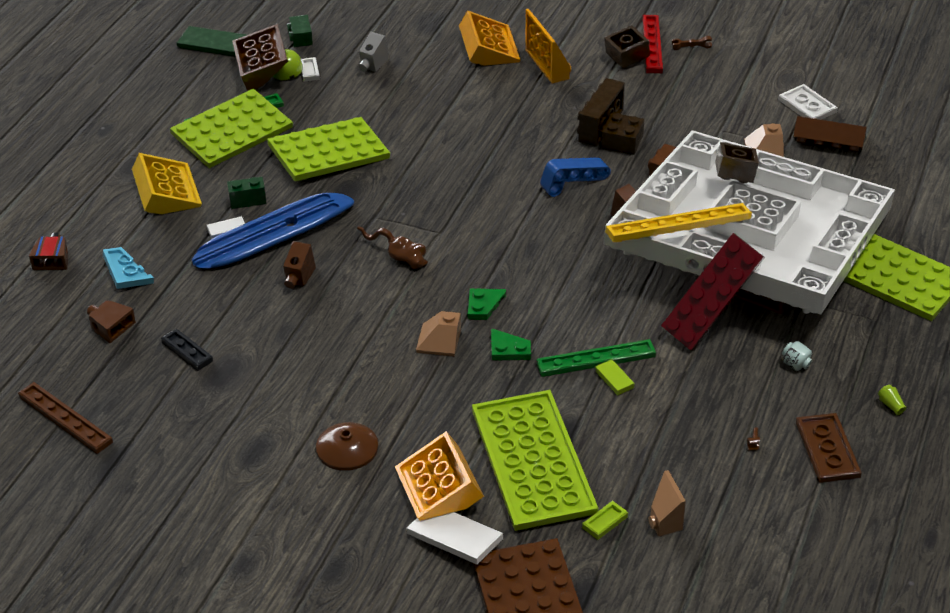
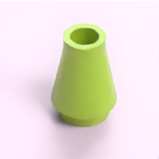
M886 385L878 392L879 400L893 410L896 415L906 411L907 407L904 405L896 387Z

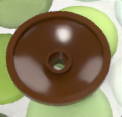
M354 422L339 423L329 427L319 436L316 443V452L321 462L330 468L343 471L355 470L367 465L374 459L378 452V439L375 433L365 425Z

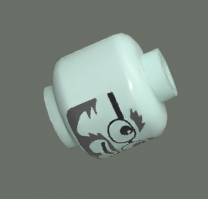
M799 341L790 342L782 352L783 362L795 371H799L802 368L807 369L813 361L811 359V350Z

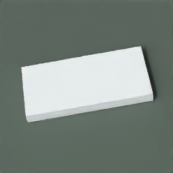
M454 512L422 521L417 518L406 528L407 534L475 564H478L503 540L502 532Z

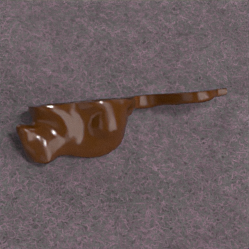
M357 227L362 232L364 238L369 241L377 239L380 235L387 237L390 257L398 261L407 262L412 270L421 268L428 263L424 259L426 254L424 245L414 243L402 236L395 238L385 228H380L373 235H369L363 227Z

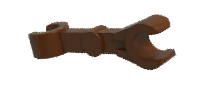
M705 36L699 40L690 39L686 41L673 39L672 48L673 50H679L681 47L688 46L710 48L712 43L706 42L712 41V37Z

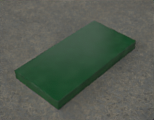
M188 26L177 41V47L236 57L232 41L246 36V34Z

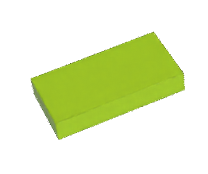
M613 360L596 366L595 372L617 396L634 388V382Z
M612 500L583 522L582 528L599 540L628 518V512Z

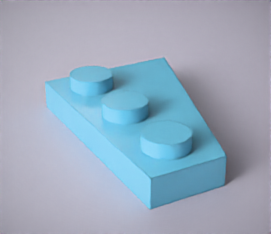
M122 247L103 249V257L117 289L154 283V277L151 274L147 275L141 265L138 266L134 263L133 258Z

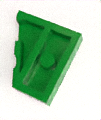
M470 288L468 320H488L492 315V311L496 310L499 306V301L502 298L505 299L506 289Z
M491 329L492 360H531L530 340Z

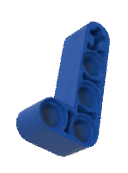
M601 158L552 159L545 166L540 185L551 197H555L561 193L565 182L605 180L609 177L611 169Z

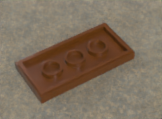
M837 413L796 417V425L819 483L861 478V470Z

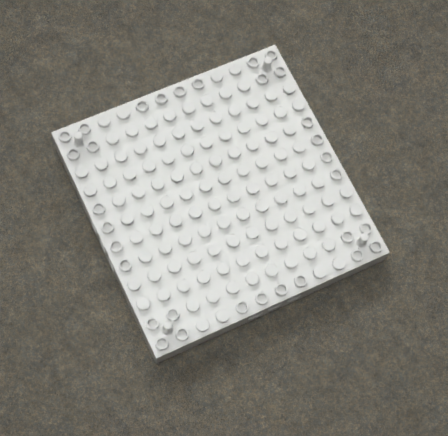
M692 130L606 224L608 226L744 203L752 212L751 219L614 243L605 233L603 244L613 249L623 250L624 255H638L647 260H654L666 266L679 268L682 271L700 276L732 233H735L765 257L741 289L771 298L774 301L790 304L793 307L802 308L803 313L806 314L810 312L822 314L889 212L895 189L756 149L759 165L754 183H741L734 179L724 180L717 176L715 164L720 142L739 146L744 145Z

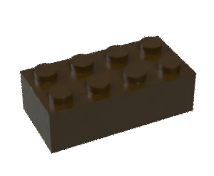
M606 78L603 83L599 84L597 91L593 92L591 99L585 103L584 108L578 113L577 120H579L577 134H579V142L593 146L600 144L602 141V131L610 114H621L624 110L625 82Z

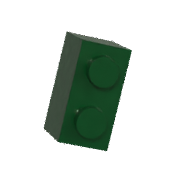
M308 15L289 17L290 23H287L289 40L293 41L294 47L313 45Z
M252 177L227 182L231 209L267 204L263 177Z

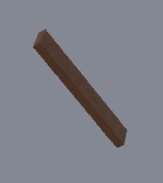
M35 382L18 392L19 398L96 454L113 443L111 436Z

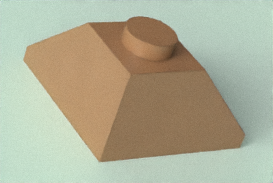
M763 124L744 139V144L747 147L784 157L783 133L780 124Z
M441 311L423 323L416 353L455 357L461 332V313Z
M669 470L663 473L651 506V516L648 518L650 527L655 529L658 536L683 530L686 501Z

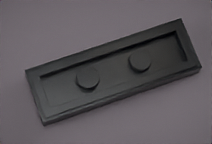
M177 328L161 338L165 346L197 371L213 362V356Z

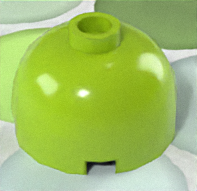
M285 49L288 62L274 75V78L288 80L290 79L289 76L294 75L296 77L302 72V61L295 51Z

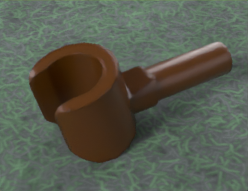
M757 427L753 428V437L747 438L748 450L759 449L760 437H758Z

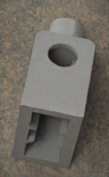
M370 32L359 50L361 62L358 67L361 71L365 72L368 69L375 72L389 59L384 35Z

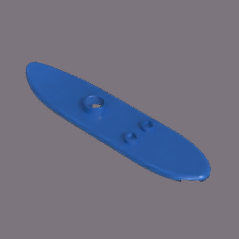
M321 193L301 199L211 239L197 250L198 252L194 255L192 263L198 268L207 269L243 260L327 222L353 206L354 200L349 196L339 193ZM295 223L294 226H287V224Z

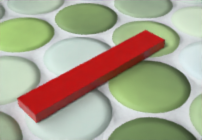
M643 15V34L649 40L650 56L645 58L646 73H663L659 16Z

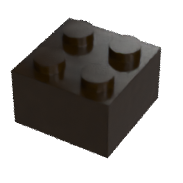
M632 25L604 37L606 53L622 68L650 56L649 40Z
M611 113L602 131L601 149L635 155L644 134V119L620 113Z
M720 142L715 160L717 176L724 180L734 179L741 183H754L759 165L756 149Z

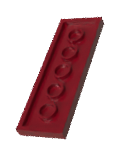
M732 233L661 326L687 348L693 350L765 257L738 235Z

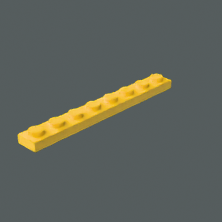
M744 203L608 225L606 226L605 233L613 243L695 228H705L718 224L741 222L751 219L752 212Z

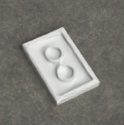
M804 84L784 92L778 97L780 102L802 117L822 120L837 113L838 107Z

